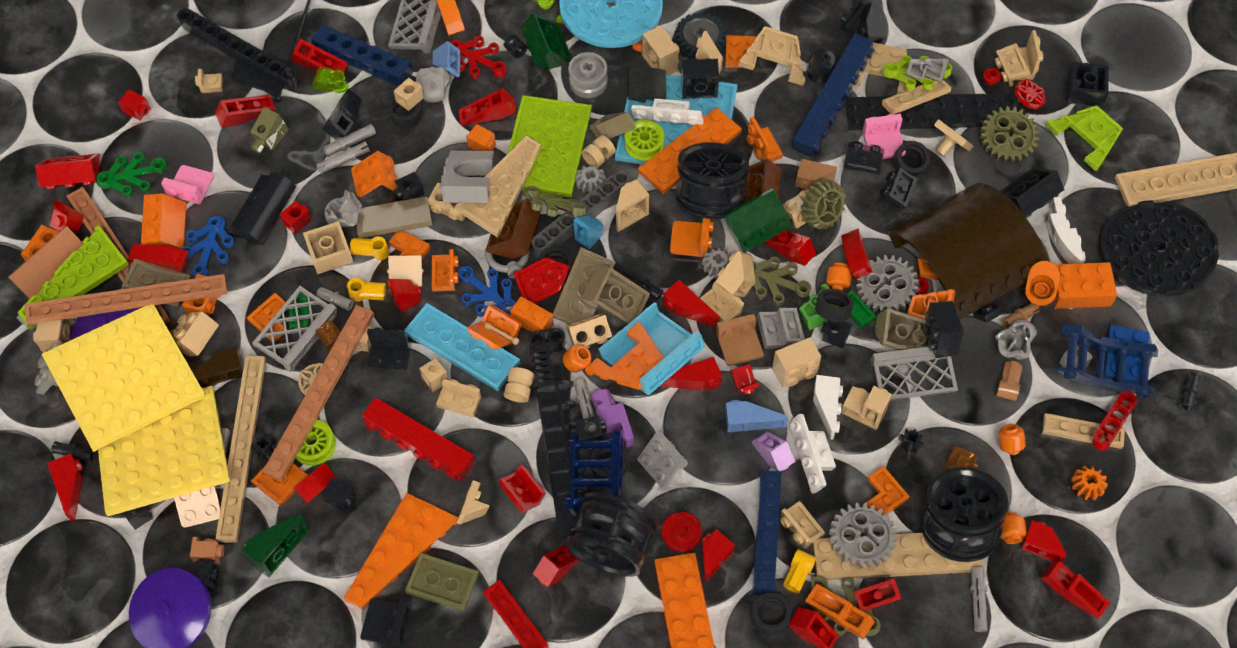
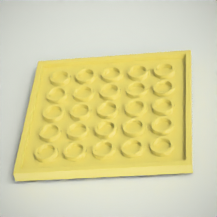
M154 305L144 306L42 353L48 368L93 452L205 398L202 388Z
M212 386L202 388L205 398L98 449L104 507L107 516L230 482L215 393Z

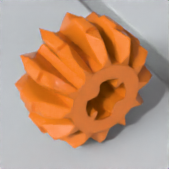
M1094 465L1089 469L1083 466L1081 470L1075 471V476L1071 479V482L1074 483L1072 490H1078L1077 496L1082 494L1085 500H1088L1089 497L1092 500H1096L1098 496L1100 497L1104 494V490L1107 488V483H1105L1107 476H1101V470L1095 471Z

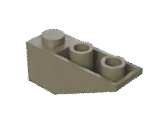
M627 112L605 115L589 126L596 138L604 135L608 139L636 128L633 117Z

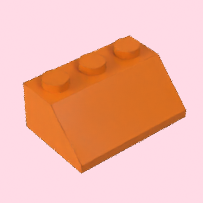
M165 194L144 195L141 243L144 245H163L182 249L185 246L187 203Z

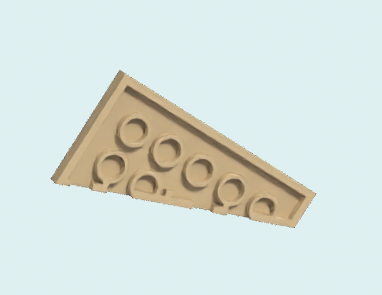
M526 136L485 176L489 177L490 194L488 203H458L455 205L456 211L498 238L541 150V144Z

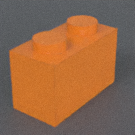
M520 297L510 310L511 316L523 322L521 327L530 332L551 329L554 325L552 313L523 297Z

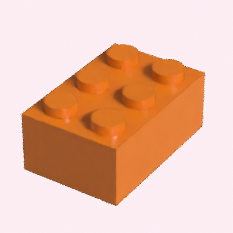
M1111 263L1055 264L1060 272V281L1057 295L1053 300L1054 309L1112 306L1117 297Z

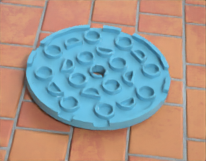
M560 0L559 2L561 18L568 30L586 43L605 48L625 47L641 41L643 33L657 27L663 10V0ZM614 3L615 5L609 8L607 4Z

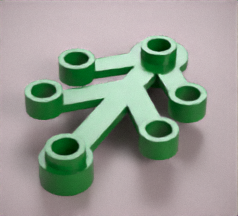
M136 152L129 164L125 157L120 156L116 158L114 165L108 172L103 171L97 175L96 183L102 189L111 187L120 191L125 198L131 197L134 192L131 186H124L117 181L124 180L139 187L141 192L148 193L152 189L150 183L136 177L153 172L163 174L167 170V164L163 158H155L150 166L135 169L138 164H143L146 160L142 152ZM119 169H124L122 173L116 174Z

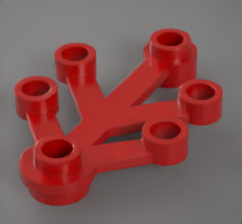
M476 36L474 40L463 43L459 40L450 41L451 44L460 49V65H463L460 67V72L466 69L465 61L461 58V55L468 59L470 76L473 79H477L481 75L476 62L491 68L495 77L501 78L506 75V65L503 62L498 61L495 63L482 57L483 55L497 54L499 52V45L492 42L486 48L470 51L468 48L484 46L485 43L482 36Z

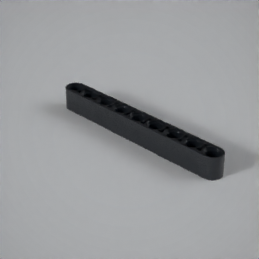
M188 8L181 9L177 13V18L185 31L287 90L293 91L299 88L301 82L295 69Z

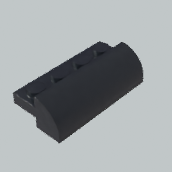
M271 172L270 175H261L227 233L235 238H243L248 243L263 245L279 214L295 190V184L287 177L276 172Z

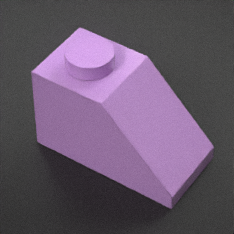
M768 431L752 441V444L767 464L779 472L786 470L795 462L787 441Z

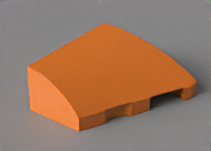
M949 289L912 296L907 314L926 320V312L929 310V305L946 301L954 302L955 290Z

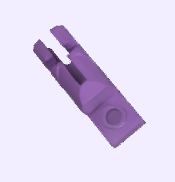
M607 389L593 392L592 401L596 408V415L601 420H605L607 432L605 433L618 431L620 441H624L626 447L634 446V436L623 403L616 404L610 391Z

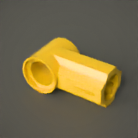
M374 237L373 239L353 238L350 243L351 255L374 256L377 260H384L389 256V249L383 237Z
M360 278L350 279L347 283L349 297L355 302H360L363 299H385L386 283L363 282Z
M797 549L783 586L793 593H800L807 575H810L817 557Z

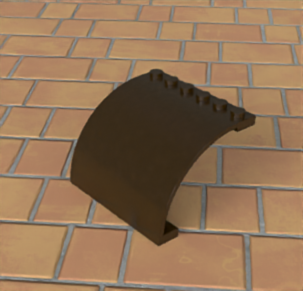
M976 183L888 231L894 248H900L907 243L910 244L933 269L945 291L949 289L955 290L954 305L959 319L966 317L1026 283L1030 269L1035 263L1049 261L1040 239L1021 210L1002 192L983 183Z

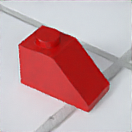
M54 200L49 226L57 231L67 226L73 233L79 232L84 215L64 203Z
M410 279L387 280L392 299L401 313L421 303V290L417 284L413 285Z
M323 463L296 485L293 490L306 504L324 490L332 478L337 479V477Z
M1032 520L1027 528V535L1020 549L1053 562H1062L1066 557V552L1053 528L1048 527L1044 522Z
M717 529L712 534L709 532L702 540L703 571L706 581L733 554L735 544Z
M564 545L544 555L533 575L538 578L540 583L549 587L559 582L579 560L571 555Z
M895 579L854 592L861 611H867L901 599Z
M798 607L788 624L799 637L817 648H832L839 637L829 624L813 610Z

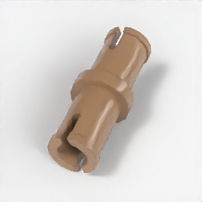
M1030 303L1022 309L1018 308L1013 314L1003 318L1002 324L1008 329L1017 319L1027 321V318L1039 313V310H1037L1039 307Z

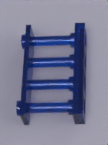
M613 431L612 438H609V440L579 441L578 433L573 432V437L569 440V450L572 451L570 496L566 498V507L573 516H577V507H580L583 498H578V487H608L611 495L622 498L624 438L621 431ZM609 448V450H612V457L608 459L579 460L580 449ZM609 467L611 469V476H608V478L578 479L579 468Z

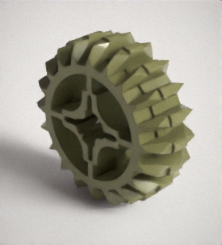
M821 179L819 182H814L813 186H809V191L805 192L806 196L802 199L804 203L800 206L803 209L801 212L804 216L803 220L809 226L816 229L833 227L835 222L838 223V218L843 217L842 211L846 210L844 205L847 202L844 199L847 195L844 194V189L832 180Z

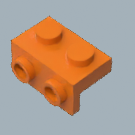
M450 249V255H432V292L455 291V283L459 282L458 272H455V267L459 266L458 256L454 254V249Z

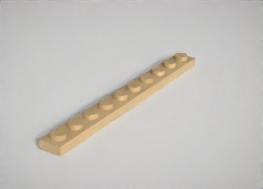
M265 356L245 357L228 460L230 482L224 484L216 533L217 542L238 543L266 366Z

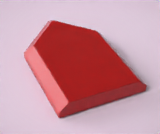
M545 257L513 274L522 297L536 304L561 291L570 266Z

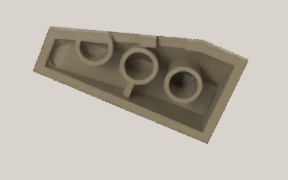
M889 308L877 315L875 335L881 345L897 350L928 347L929 339L923 332V325L926 324V320Z

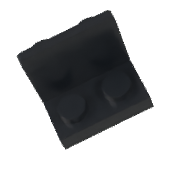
M382 328L367 329V335L371 344L368 360L369 367L407 370L411 348L406 332L399 329H394L393 331Z
M400 598L398 604L370 599L360 639L401 647L411 611L409 600Z

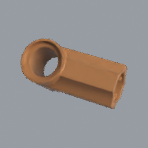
M1010 361L1005 363L1002 379L999 381L996 392L997 397L1012 401L1017 400L1022 365L1019 362Z

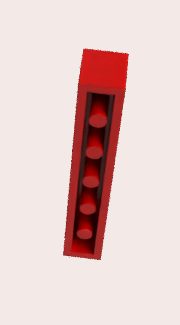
M378 398L372 401L362 415L364 426L370 431L376 430L387 441L393 440L399 448L405 451L408 449L419 460L425 459L431 467L436 470L440 468L453 480L463 481L475 464L473 454Z

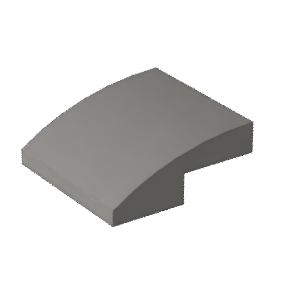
M779 308L777 312H759L757 314L764 349L783 348L805 340L797 308Z

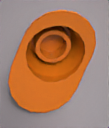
M1040 261L1031 267L1026 284V296L1032 304L1045 306L1055 299L1060 281V272L1054 263Z

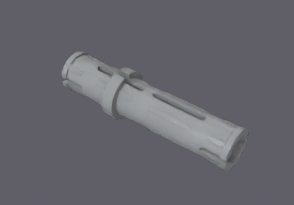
M369 124L345 137L336 138V141L323 146V150L327 157L341 150L345 151L349 146L375 135V129L372 124Z
M364 141L352 148L348 147L346 151L317 163V169L325 166L318 170L319 173L327 172L347 161H354L356 157L370 152L368 147L361 150V148L367 146L366 142Z
M577 379L573 382L577 394L576 401L580 405L583 419L594 417L591 405L592 398L588 394L585 379ZM589 426L588 433H594L597 430V426Z
M973 567L971 568L972 586L970 587V592L973 593L974 630L976 632L988 631L985 597L987 586H985L984 568Z

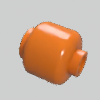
M834 263L833 266H830L827 271V285L832 287V289L840 291L850 287L852 274L848 265Z
M579 344L572 346L563 355L564 366L574 373L584 370L592 360L590 351L585 346Z
M1006 424L998 432L999 446L1002 451L1007 452L1009 455H1016L1025 448L1024 430L1018 427L1017 424Z
M1007 512L1002 524L1001 539L1008 544H1018L1027 535L1025 519L1017 515L1016 512Z

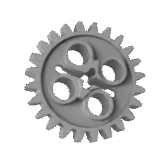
M884 255V260L877 257V262L870 260L873 273L857 279L859 283L856 285L857 290H859L858 296L862 297L861 300L864 303L867 302L868 308L873 306V312H876L877 309H880V312L887 308L899 311V307L905 310V303L910 305V298L916 295L914 292L919 291L917 287L919 280L916 279L917 272L913 273L914 267H908V261L902 263L901 257L896 261L894 255H892L891 259ZM889 270L895 272L891 275L886 274V272ZM873 280L879 282L875 285L870 284V282ZM898 285H905V286H906V287L903 288V289H898V288H897ZM882 295H889V298L882 299L880 297Z
M856 503L854 509L848 505L847 512L841 509L840 515H835V521H832L830 525L833 529L829 531V535L832 536L829 542L835 543L832 550H839L837 557L844 556V563L850 560L851 567L859 563L860 569H862L864 564L867 565L868 569H871L872 563L879 567L880 560L885 563L887 560L886 556L891 557L893 553L891 550H895L896 547L894 542L898 539V537L894 536L897 529L891 528L894 521L887 522L889 514L881 515L883 509L875 511V505H872L869 509L866 503L860 508L859 504ZM860 519L865 524H857L855 520ZM873 531L880 532L882 536H875L873 534ZM844 535H850L854 540H847ZM861 547H868L871 552H864Z

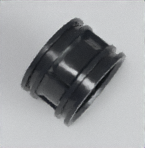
M714 142L698 143L683 149L678 156L677 171L681 179L676 186L677 205L688 214L706 219L724 218L723 215L743 205L746 202L747 191L743 182L748 177L749 167L747 155L731 145Z

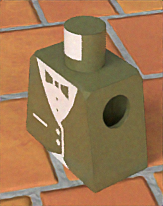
M265 107L263 108L251 130V135L255 139L251 146L253 151L260 154L264 147L273 150L289 131L279 114Z

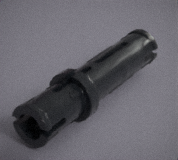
M615 263L613 267L615 271L649 292L652 298L658 301L662 297L664 292L662 289L652 285L648 279L644 280Z

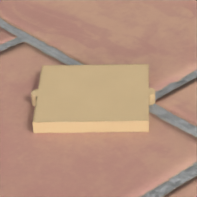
M422 255L388 256L389 270H387V273H389V279H410L413 285L422 286V273L424 272L422 269Z

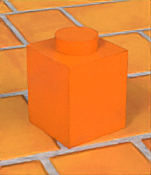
M478 124L466 136L468 147L475 151H492L495 148L494 133Z

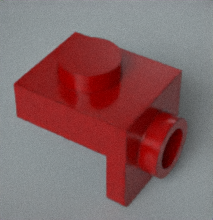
M750 364L730 370L737 392H743L746 395L755 392L754 388L759 387V383L755 381Z

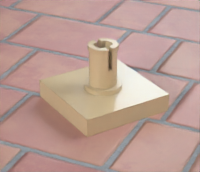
M939 119L934 124V126L946 134V138L936 149L945 156L952 146L957 143L969 152L974 147V145Z

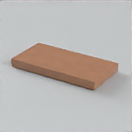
M65 226L10 274L8 278L30 299L42 290V285L52 279L55 275L54 272L83 243Z

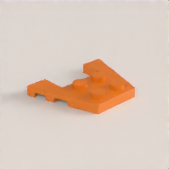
M638 321L626 332L627 336L636 342L637 345L612 367L596 358L585 368L586 374L590 376L594 374L604 380L611 379L616 381L617 384L637 390L642 388L639 379L663 360L664 357Z

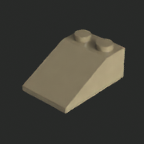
M597 265L581 300L628 325L641 314L650 293L611 267Z

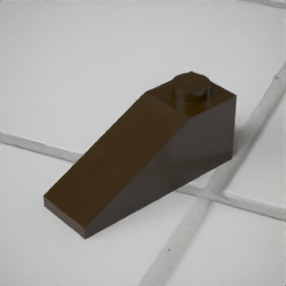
M237 347L217 352L192 373L200 387L204 388L241 377L244 367L241 355Z

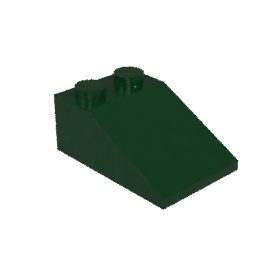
M297 514L255 534L253 538L245 542L242 552L252 566L270 578L310 530L303 516Z

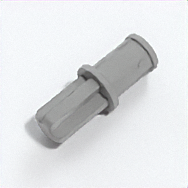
M323 287L317 290L316 296L334 306L337 305L347 311L352 309L354 300L340 295L339 292L334 293Z

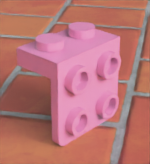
M889 114L887 116L865 119L863 135L866 145L874 144L881 146L884 149L883 159L893 158L895 151L903 144L900 133L901 114Z
M182 165L174 180L164 178L161 184L168 196L201 204L214 179V175L208 171Z

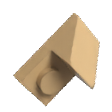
M473 480L468 489L457 520L458 524L484 516L489 508V505L478 501L481 491H478L480 483Z

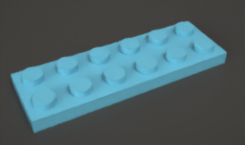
M426 303L404 330L407 336L494 390L499 391L508 379L509 370L517 367L520 364V359L503 348L492 349L488 347L486 342L473 338L471 333L467 331L468 327Z

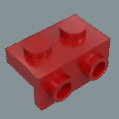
M523 464L518 466L516 472L501 478L498 482L499 486L521 514L540 505L546 494L543 487L538 484L531 472Z

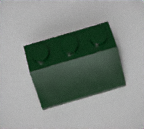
M533 13L520 26L523 37L528 45V50L531 52L533 62L537 67L549 70L567 65L573 59L558 22Z
M773 188L723 215L735 243L745 253L792 227L788 213Z

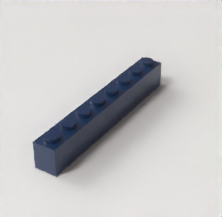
M856 33L853 35L794 137L793 150L812 157L815 151H819L822 138L827 137L830 130L829 126L835 123L837 112H841L845 104V98H849L851 95V87L853 84H857L860 78V71L864 72L867 66V59H871L874 54L873 40Z

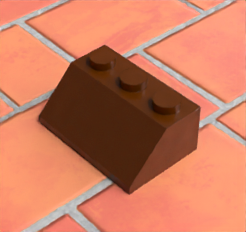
M769 159L749 166L748 177L743 182L747 190L746 202L771 188L774 189L779 197L782 169Z
M528 199L514 204L498 238L493 234L490 235L486 247L488 253L512 259L528 254L540 216V211L531 209L532 203Z

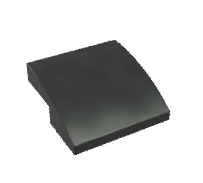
M657 68L628 69V99L645 103L647 99H667L666 70Z

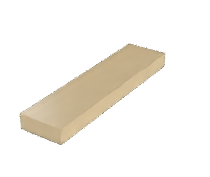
M934 80L933 89L926 90L923 88V85L915 87L914 90H907L882 100V106L894 115L950 93L951 87L944 80L942 82Z
M1045 413L1043 416L1042 434L1092 443V438L1100 423ZM1105 425L1107 429L1115 430L1114 426ZM1125 428L1120 429L1110 447L1123 448ZM1103 435L1100 441L1103 442L1106 436Z

